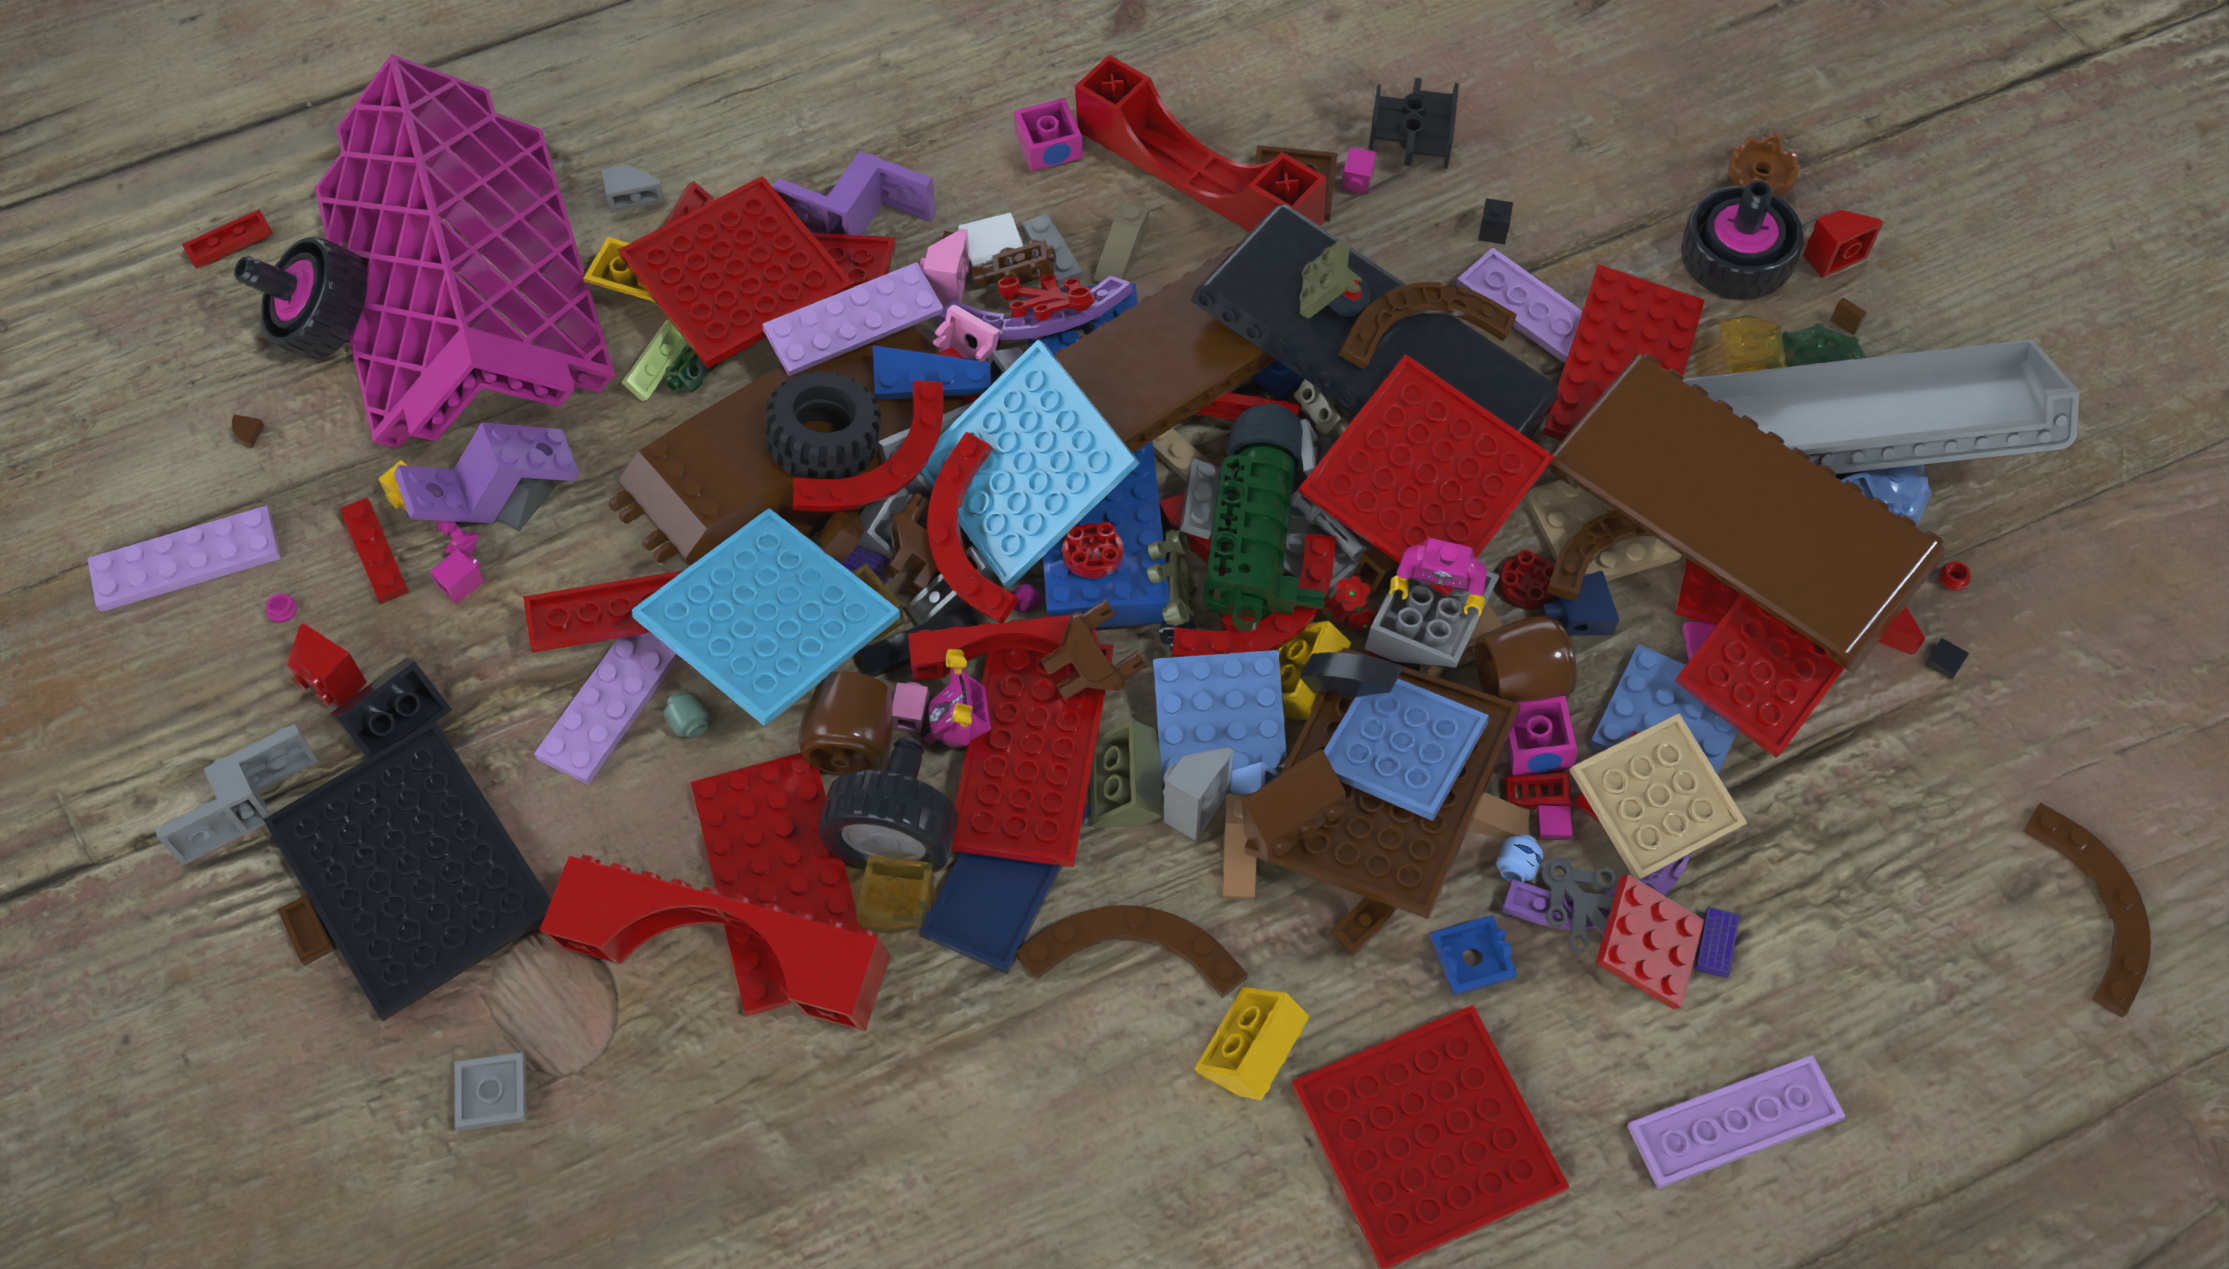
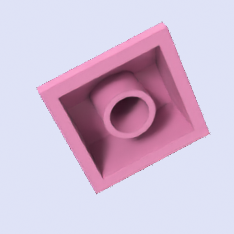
M960 229L929 246L926 258H921L920 268L942 306L948 305L953 300L962 301L970 269L967 229Z

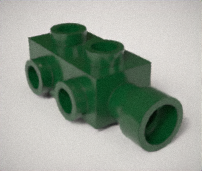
M686 345L683 348L682 354L672 365L667 367L666 373L662 377L665 379L666 386L676 393L694 392L703 384L702 379L704 376L714 370L719 363L707 368L695 352L691 353L692 348L690 345Z

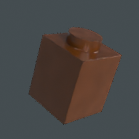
M1374 547L1363 553L1352 575L1359 577L1361 583L1368 584L1370 591L1374 594L1390 585L1391 579L1397 576L1400 564Z

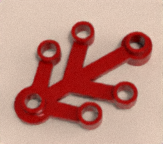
M1053 274L1044 275L1040 278L1041 289L1021 287L1019 278L1014 276L1002 278L997 282L999 294L1006 301L1015 300L1019 296L1031 298L1012 302L1009 305L1012 317H1023L1028 313V308L1034 307L1035 320L1045 321L1051 318V312L1066 308L1084 311L1089 309L1090 305L1095 302V296L1090 288L1081 286L1078 278H1068L1063 281L1065 293L1060 291L1056 276Z

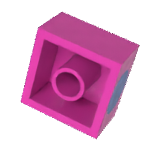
M1065 98L1014 111L1015 134L1031 172L1082 159V135Z
M1566 696L1518 703L1520 704V712L1506 742L1512 776L1569 770L1572 766L1576 765L1577 745Z

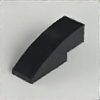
M1340 652L1312 653L1299 677L1313 693L1336 690L1344 699L1390 693L1402 671V667L1393 662L1359 654Z

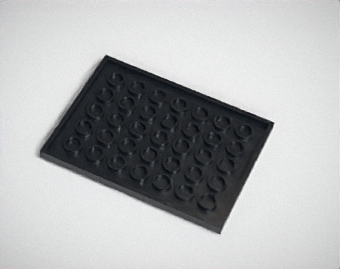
M435 720L263 819L382 1022L541 925L551 902V899Z

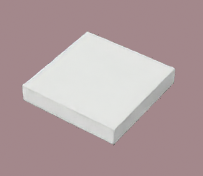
M1011 213L958 225L959 230L967 229L971 267L981 263L984 265L993 263L992 255L999 254L1003 248L1010 247L1016 249L1023 246Z

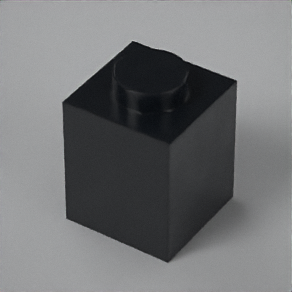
M1486 198L1478 237L1479 241L1505 245L1511 221L1513 202Z

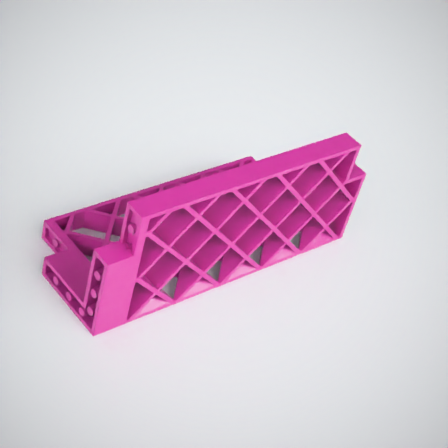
M391 54L336 127L341 153L315 187L326 239L357 254L364 263L367 272L365 304L358 323L349 339L373 443L400 449L410 436L437 441L482 388L556 407L561 406L575 390L574 387L600 393L615 377V373L588 283L584 282L583 279L585 272L542 129L495 113L489 89ZM438 175H440L450 186H448ZM474 209H476L486 220H484ZM443 219H445L447 222H449V223H450L464 238H466L473 246L471 247V246H470L457 232H455ZM510 243H512L522 254H520ZM483 254L497 269H499L511 281V283L507 279H505L481 255ZM456 272L461 273V274H462L475 288H477L488 300L486 301L483 297H481V296H480L468 283H466ZM546 277H548L558 288H556ZM519 290H521L531 301H533L547 316L550 317V319H548L540 310H538L523 294L519 292ZM497 307V308H498L506 317H508L521 331H523V332L527 335V337L525 338V337H524L514 326H512L498 311H496L495 308ZM556 325H558L564 332H566L582 348V350L573 341H571Z

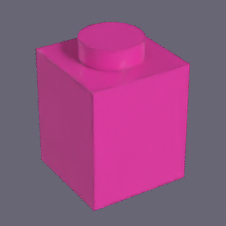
M1350 147L1343 172L1341 190L1368 195L1377 152Z
M458 549L429 572L437 588L455 604H458L484 582L479 571L482 568L479 562L470 554L466 557Z

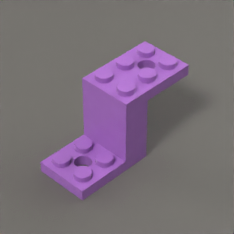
M861 151L857 153L827 197L819 192L810 191L796 183L787 182L779 178L773 185L775 191L811 233L862 235L883 204L929 222L936 215L932 178Z
M481 422L454 469L398 465L394 472L410 519L494 523L521 478L575 481L580 474L562 429Z

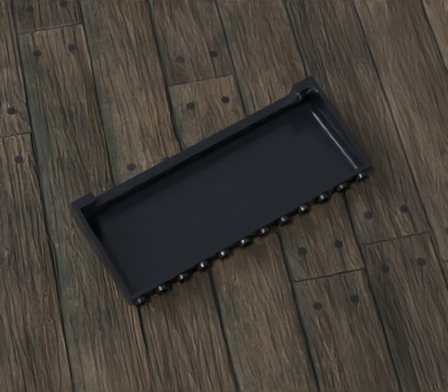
M1286 204L1276 205L1196 288L1192 296L1191 302L1355 414L1361 411L1405 354L1529 439L1540 428L1558 398V389L1552 381L1456 317L1445 314H1418L1402 319L1389 327L1383 333L1369 364L1364 370L1339 356L1340 349L1351 327L1363 311L1356 316L1346 317L1338 314L1329 305H1326L1309 319L1300 314V294L1303 286L1302 272L1304 267L1309 262H1313L1326 248L1333 246L1339 239ZM1349 248L1348 266L1354 268L1362 275L1370 290L1368 306L1386 292L1407 285L1353 248Z

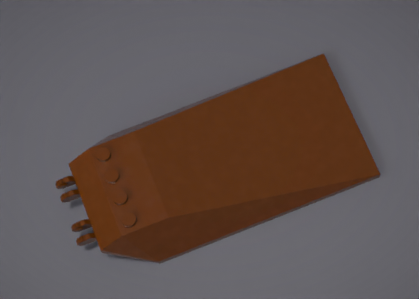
M913 325L789 377L784 367L780 365L640 449L618 479L619 485L624 491L617 493L616 496L611 498L608 506L615 512L621 510L618 518L625 524H629V522L643 514L649 519L657 530L644 538L642 546L644 549L652 551L661 545L660 548L653 552L652 557L659 564L678 553L687 565H693L768 508L809 538L820 531L835 512L792 510L794 477L799 478V475L795 473L791 475L783 470L784 466L777 465L766 448V408L768 399L771 398V393L790 377L794 379L795 375L799 373L811 374L813 370H821V373H829V371L838 372V375L842 377L848 375L854 379L855 383H862L868 389L867 393L871 392L875 397L873 345L935 355L940 352ZM959 395L943 396V414L967 405ZM912 398L877 400V405L881 411L879 441L911 428ZM814 420L802 424L810 430L821 433L843 430L841 426L823 420ZM877 447L876 455L870 461V465L863 471L858 470L856 476L882 465L879 447Z

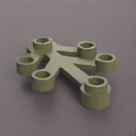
M1171 529L1166 532V538L1163 542L1158 540L1148 544L1149 555L1154 561L1165 558L1166 553L1170 555V563L1164 565L1158 563L1149 566L1147 573L1153 584L1165 581L1166 577L1170 575L1169 603L1163 608L1162 613L1168 625L1178 626L1187 623L1189 617L1196 614L1195 605L1190 597V594L1196 591V585L1184 558V554L1189 552L1188 539L1184 532Z

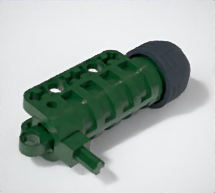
M1274 403L1252 406L1245 410L1234 423L1229 439L1227 458L1223 461L1204 586L1203 604L1212 612L1232 615L1234 626L1244 632L1255 630L1259 625L1260 618L1270 615L1274 611L1293 615L1295 605L1322 609L1325 591L1299 588L1298 577L1283 575L1293 481L1304 469L1301 455L1303 429L1301 420L1295 413ZM1232 470L1234 471V480H1231ZM1228 492L1233 493V501L1227 499ZM1226 515L1232 516L1231 525H1225ZM1221 542H1227L1226 552L1220 551ZM1219 566L1225 567V576H1218ZM1215 588L1221 589L1220 601L1214 600ZM1239 616L1255 617V619L1246 622L1240 619Z

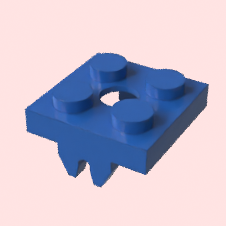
M1493 915L1431 933V942L1453 997L1515 979L1517 976L1510 958V942H1505V930L1498 929ZM1468 949H1475L1481 953L1482 962L1477 966H1470L1464 961L1463 953Z

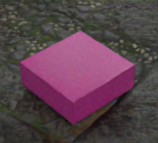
M1538 805V839L1571 840L1570 806Z

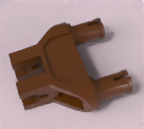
M913 493L903 511L895 513L891 519L890 528L894 555L883 573L893 579L901 571L905 563L918 570L907 588L916 596L926 587L932 577L941 574L931 553L928 531L917 523L929 505L927 498H924L917 506L918 501L922 497L919 493ZM961 529V539L965 552L970 546H973V542L969 537L966 539L967 534Z
M1103 599L1102 602L1083 614L1081 612L1073 613L1068 620L1061 646L1040 659L1049 675L1070 662L1073 664L1076 671L1055 684L1065 700L1086 687L1111 691L1121 690L1124 688L1125 680L1148 667L1138 650L1116 665H1113V663L1109 664L1092 637V629L1111 617L1116 616L1106 599Z

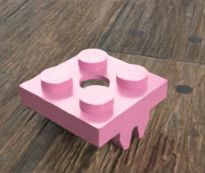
M954 304L947 309L945 322L935 331V334L939 337L933 341V344L940 347L939 352L953 346L965 359L987 362L992 351H996L1000 330ZM966 334H972L977 339V348L969 346L965 338Z

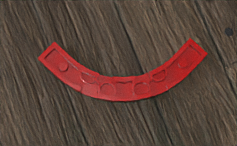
M914 380L912 386L913 413L911 428L901 447L889 460L869 472L849 478L812 479L794 477L792 510L820 512L860 509L861 505L870 504L878 500L880 502L884 501L908 486L927 465L938 442L943 422V382Z
M966 431L947 458L935 481L928 508V540L936 566L952 590L978 612L997 623H1004L1019 599L1014 594L982 576L973 567L963 550L960 524L958 523V511L962 507L970 482L993 449L989 443Z
M1306 534L1302 573L1298 587L1325 591V601L1333 574L1336 537ZM1295 605L1293 615L1275 611L1270 616L1261 620L1258 627L1250 632H1244L1239 629L1207 631L1175 627L1172 658L1277 650L1302 633L1313 621L1319 609Z

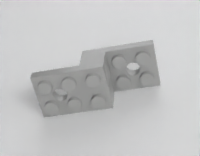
M293 724L289 727L278 729L274 734L258 742L246 745L242 750L232 755L217 759L213 764L203 768L217 799L202 803L196 809L180 817L169 819L164 825L154 829L158 839L183 866L265 825L263 819L271 814L260 791L319 762L315 752L297 726Z

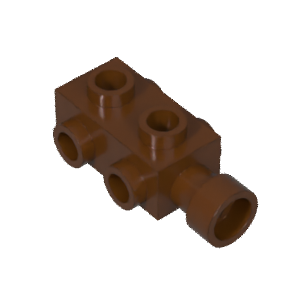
M1033 239L1028 241L1026 246L1016 249L1010 247L1003 248L999 254L992 255L993 263L988 265L981 263L972 266L971 270L974 282L978 288L989 285L990 281L996 279L999 281L1009 276L1018 277L1020 284L1040 279L1044 275L1054 274L1053 262H1056L1057 258L1052 245L1048 246L1045 240Z

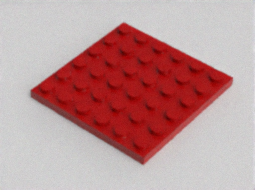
M764 176L618 249L619 257L707 368L766 338L767 336L763 331V323L854 287L852 280Z
M1405 354L1299 487L1298 492L1399 564L1408 548L1422 545L1428 538L1470 547L1473 549L1474 558H1478L1551 463L1554 456ZM1427 583L1447 598L1454 590L1453 588Z
M1474 1005L1308 1073L1291 1082L1296 1097L1379 1269L1394 1268L1562 1194L1570 1188Z

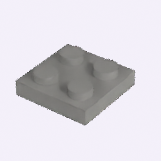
M523 1052L454 1062L455 1128L458 1131L527 1122L526 1056Z

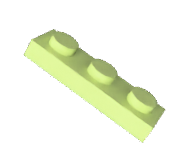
M669 319L664 322L621 382L641 401L648 400L663 379L662 376L666 373L667 367L675 362L683 348L688 344Z

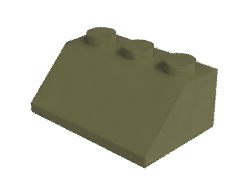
M1132 719L1098 736L1090 779L1092 827H1139L1163 816L1158 730Z

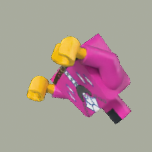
M1428 538L1422 545L1410 547L1405 551L1397 571L1398 576H1394L1391 579L1389 594L1392 596L1393 591L1399 589L1402 590V599H1406L1409 588L1408 579L1410 578L1466 591L1471 594L1467 597L1463 609L1464 613H1468L1470 606L1475 607L1479 611V617L1485 604V598L1482 594H1484L1487 570L1481 561L1474 558L1472 548Z
M948 649L946 666L951 668L950 683L930 702L928 706L930 723L924 726L920 732L923 739L929 744L940 740L950 748H957L959 746H967L972 739L986 733L991 728L985 687L965 673L967 661L964 658L963 651Z

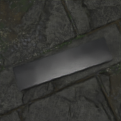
M970 606L863 647L857 652V655L866 675L877 677L911 663L909 633H917L921 630H944L954 626H978L979 624Z

